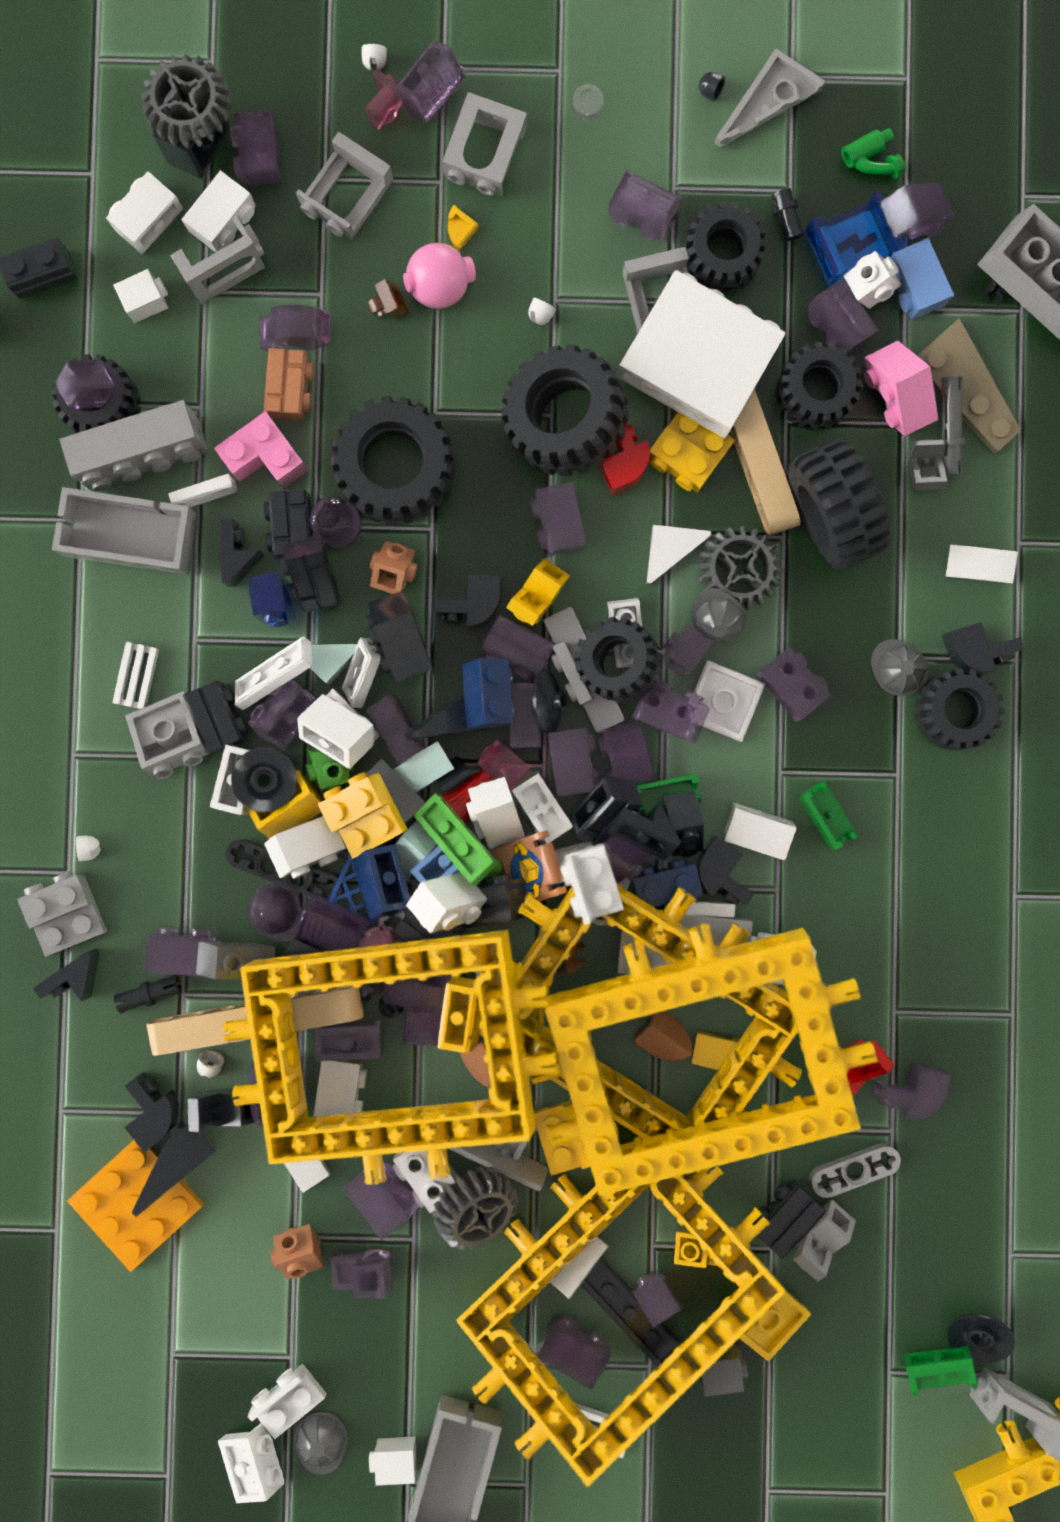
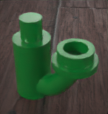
M890 128L882 132L875 129L846 145L841 150L845 164L849 168L855 167L863 173L891 175L893 179H898L906 171L905 162L899 154L888 156L885 161L886 163L869 160V158L884 151L886 143L894 139V134Z

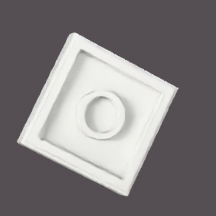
M707 660L683 719L742 742L765 683Z

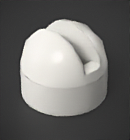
M378 44L363 45L362 62L364 66L372 71V65H376L377 71L381 70L386 64L387 48Z
M533 298L529 307V318L533 323L545 325L552 319L556 308L540 299Z
M87 835L76 837L78 861H89L99 855L101 849L98 839Z
M213 1050L203 1051L200 1053L197 1061V1072L202 1077L204 1075L209 1077V1079L217 1077L224 1064L223 1056Z

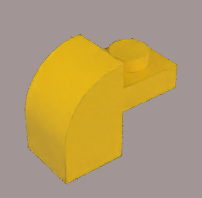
M544 558L534 568L523 588L511 599L506 608L512 611L518 620L529 623L532 626L537 624L557 598L570 575Z

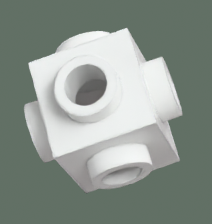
M876 251L862 257L856 266L844 275L857 301L869 309L878 302H883L890 298L894 290L901 286L896 277L899 269L895 262L889 256L884 258Z

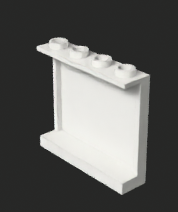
M675 270L621 361L616 377L725 439L786 332L780 330V327L773 321L757 317L748 307L742 304L736 305L729 301L720 291L708 289L701 285L694 276Z

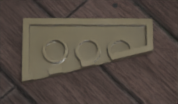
M960 318L957 319L917 356L930 366L934 390L941 397L942 377L963 376L962 420L995 454L1014 438L1021 429Z

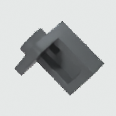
M926 439L913 442L907 461L913 491L945 490L948 482L942 458L946 448L945 440Z

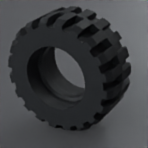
M560 345L549 348L550 352L544 354L541 350L533 354L535 359L529 363L524 361L518 367L521 370L518 375L513 374L508 381L511 388L503 393L502 402L506 407L501 409V418L505 423L504 430L512 444L536 469L541 468L544 473L554 475L558 471L561 476H571L574 470H577L579 474L589 472L588 467L595 464L598 467L605 462L603 457L607 453L613 455L618 447L615 442L617 439L622 440L624 438L626 429L623 424L629 421V411L626 408L628 400L614 371L602 357H597L594 351L588 348L581 351L577 345H567L566 350H562ZM569 390H583L591 394L588 412L583 420L574 428L562 433H546L541 430L542 414L554 397Z
M391 396L382 397V403L374 404L373 399L364 402L366 408L360 412L356 408L348 414L350 421L348 423L342 421L337 429L340 434L339 437L333 438L331 448L334 456L331 457V467L334 470V478L337 485L356 511L360 514L364 513L370 520L377 523L379 520H383L387 525H396L397 521H404L405 524L413 523V518L421 515L422 518H425L431 514L430 509L434 505L436 507L440 506L444 501V493L449 492L452 485L451 478L455 471L454 454L446 428H443L441 420L435 413L430 414L428 408L421 403H417L416 406L413 405L409 398L400 397L399 402L392 400ZM394 435L405 436L414 440L422 450L423 467L412 482L399 488H383L375 485L368 478L364 468V460L372 445L382 438Z
M832 439L794 457L788 466L787 474L789 475L788 481L798 513L804 522L806 531L811 536L812 542L829 565L834 569L846 570L884 552L890 544L892 536L889 529L891 526L890 520L886 513L887 509L880 496L881 492L878 485L876 486L873 480L872 473L867 469L861 455L856 453V449L849 445L846 440Z

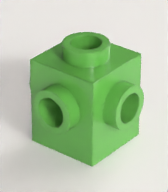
M315 747L306 748L309 763L305 764V770L310 783L314 782L320 790L324 789L325 792L337 786L343 788V784L348 783L350 779L349 772L353 771V766L348 769Z

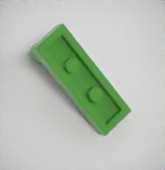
M435 793L413 815L471 885L476 886L485 876L495 877L501 873V862L490 854L441 795Z

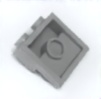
M184 691L125 716L141 769L150 778H167L173 774L174 768L181 765L187 767L196 766L202 762V757L207 755L184 700Z
M72 871L65 872L53 877L55 884L45 888L42 883L24 889L26 896L17 899L28 928H34L45 957L107 932L85 874L73 876Z

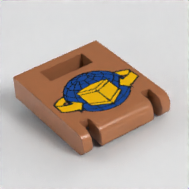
M548 830L489 851L502 864V871L498 876L509 874L510 880L523 879L527 893L525 898L529 894L538 902L567 893L566 886L557 887L554 890L551 887L552 883L564 880L553 843L538 846L537 841L550 837Z

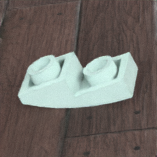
M437 741L393 770L417 793L455 768Z

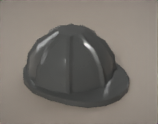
M711 588L704 590L695 597L692 604L694 628L701 637L709 640L711 643H729V641L739 636L745 628L746 613L744 607L730 593L722 589Z
M889 639L879 643L872 651L870 659L872 671L879 686L888 694L899 697L911 695L918 691L925 683L928 673L927 662L922 653L912 645L901 640Z
M317 1411L308 1414L299 1422L294 1434V1445L301 1463L306 1470L318 1475L332 1473L339 1467L347 1447L348 1435L345 1425L339 1417L330 1412Z

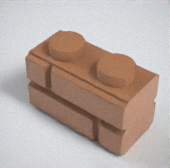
M268 349L263 412L266 411L271 419L303 422L305 421L306 412H311L312 393L307 392L308 381H314L315 364L310 362L307 352L304 350Z

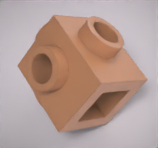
M385 541L380 552H374L370 562V569L373 570L370 587L391 594L403 591L407 581L412 583L417 572L418 564L413 563L416 550L398 543Z
M310 1224L299 1228H289L284 1233L273 1236L275 1249L271 1250V1260L276 1270L280 1269L287 1280L301 1278L309 1272L324 1268L321 1241Z

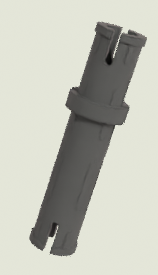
M963 376L941 378L942 439L939 440H945L946 443L942 456L946 474L963 473L962 445L965 444V438H962Z

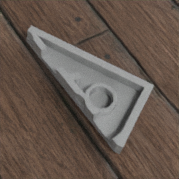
M775 49L717 135L714 144L720 148L820 92L826 81L778 49Z

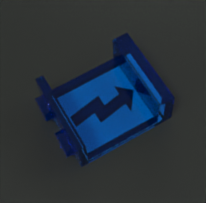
M880 190L875 191L869 202L827 221L824 220L823 215L810 220L805 234L830 288L845 282L844 275L853 269L862 257L876 251L884 258L888 256L891 258L894 252L906 247L904 233L900 227L896 226L892 218V206L888 199L883 198Z

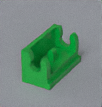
M697 773L637 785L643 803L638 813L646 817L658 802L664 809L663 796L695 790L700 807L702 796L699 795L698 791L699 780Z
M825 779L796 795L829 850H837L843 846L844 842L858 837Z
M969 1345L904 1354L912 1396L919 1395L918 1390L967 1383L971 1384V1388L978 1387Z

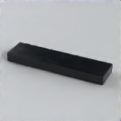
M600 1258L581 1286L658 1368L681 1343L612 1268Z

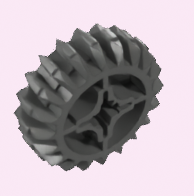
M186 53L182 61H178L172 55V63L166 65L165 62L160 60L159 66L161 69L159 71L150 69L152 80H143V86L146 90L141 93V99L144 103L142 106L143 112L148 117L150 127L156 130L159 137L163 140L168 138L174 146L181 140L186 148L189 147L191 140H195L196 144L201 147V138L207 137V139L213 141L212 131L222 132L223 126L221 121H229V114L226 110L231 109L230 90L227 84L224 83L225 80L222 73L216 72L211 62L205 64L199 55L192 61ZM180 94H182L186 100H190L193 108H191L187 102L183 103ZM208 103L206 109L201 113L203 106Z
M745 526L739 527L737 535H735L733 528L729 527L726 530V538L722 533L718 532L714 536L717 544L710 540L705 544L710 552L702 551L699 557L707 563L698 564L697 570L707 572V574L700 576L698 581L699 583L709 582L710 585L704 590L716 588L730 593L741 605L744 602L746 609L751 611L754 609V600L758 605H764L766 601L763 595L771 598L775 594L770 586L778 587L781 584V581L773 575H781L783 573V568L774 566V564L782 560V556L771 555L777 546L776 544H771L767 547L764 544L769 538L768 535L765 534L758 540L755 538L758 530L755 528L751 530L748 536L746 535ZM735 545L750 548L744 555H736L731 551L727 553L724 549ZM757 555L761 558L764 566L763 581L758 577L760 574L756 572L753 566ZM716 558L722 561L721 565L727 571V577L722 584L716 575ZM748 558L749 561L745 564L741 575H737L731 580L735 573L736 565L738 566L739 563H743ZM740 582L748 586L752 585L756 590L749 593H736L730 591V588L735 583Z
M479 1167L476 1172L473 1173L471 1170H468L465 1176H457L456 1182L447 1184V1191L438 1194L440 1201L434 1204L435 1212L432 1216L437 1227L436 1230L446 1243L451 1247L457 1246L459 1250H463L466 1247L473 1250L477 1244L483 1247L486 1241L494 1240L498 1233H504V1227L513 1223L511 1217L518 1212L516 1206L519 1200L515 1186L505 1174L494 1170L492 1167L486 1170Z

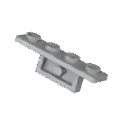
M568 607L546 618L544 623L555 644L553 649L556 654L551 657L558 672L564 671L569 683L565 687L573 702L578 700L579 704L584 706L595 731L598 733L623 722L625 718L618 703L613 700L604 699L588 689L589 687L583 684L580 679L582 675L576 671L575 665L580 663L575 659V651L581 652V647L577 644L580 638L585 641L587 637L574 609Z
M528 1141L448 1148L467 1159L476 1161L488 1168L492 1167L507 1177L537 1191H541L544 1185L548 1167L522 1155Z

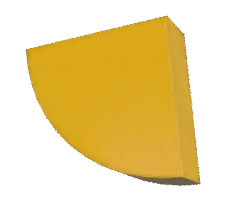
M453 205L448 215V235L453 246L460 252L479 227L477 222Z

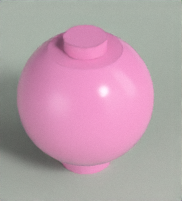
M430 243L419 248L410 258L407 272L403 275L407 292H411L413 297L422 305L434 309L447 308L457 303L466 292L467 284L474 282L476 279L472 258L470 256L462 257L455 248L444 243Z

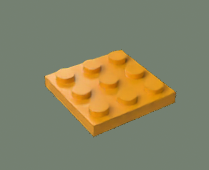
M134 1140L67 1200L130 1272L205 1204L182 1179L135 1217L132 1214V1210L160 1153L153 1146L144 1153Z

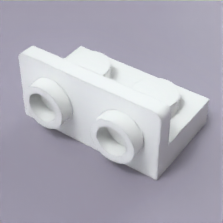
M604 844L565 855L566 865L560 867L566 886L571 884L573 886L576 897L570 899L576 918L582 916L586 925L590 924L593 918L623 910V904Z
M301 1364L295 1370L292 1368L287 1369L276 1380V1386L270 1391L264 1388L251 1401L253 1405L248 1414L249 1419L253 1421L258 1418L274 1439L325 1399L327 1393L304 1364Z
M262 1423L251 1432L225 1434L218 1440L236 1503L267 1501L284 1485L282 1470L271 1434Z

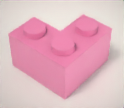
M899 341L864 357L866 371H864L865 381L871 389L875 388L881 393L885 400L887 410L884 411V416L891 428L895 427L900 433L907 436L938 420L931 368L927 363Z
M266 411L214 448L239 482L263 465H266L283 489L308 472L302 460Z

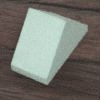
M357 644L311 645L312 666L310 668L325 683L331 685L350 665Z
M417 820L396 843L406 879L413 875L410 870L438 846Z

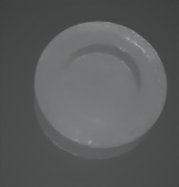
M584 84L579 86L575 90L572 99V107L575 114L586 120L597 117L603 108V94L595 85Z

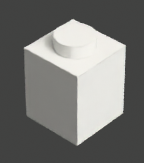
M148 269L114 284L127 315L134 323L168 309L164 297L168 296V292L161 278L155 279Z
M416 1436L377 1439L375 1451H370L369 1471L370 1473H375L376 1485L415 1483L417 1473Z

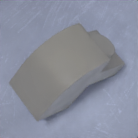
M832 1199L822 1206L826 1213L794 1246L797 1249L793 1260L817 1282L826 1277L833 1253L850 1242L856 1222L854 1218Z

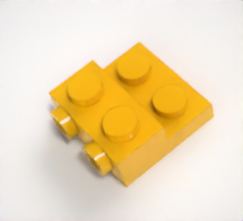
M678 412L650 449V464L659 472L665 473L667 471L676 477V483L687 491L693 489L698 493L730 449L735 439L729 435L724 439Z
M365 772L360 773L348 780L350 785L348 788L342 790L341 786H337L323 794L325 800L318 803L331 832L339 831L352 859L359 856L365 850L375 848L408 830L380 773L368 777Z
M571 1100L534 1111L536 1128L551 1176L578 1167L582 1169L591 1167L584 1142H581L580 1139L557 1144L553 1147L549 1142L551 1138H548L546 1125L575 1119V1111Z
M786 1291L739 1339L769 1362L810 1317L811 1312L805 1305Z

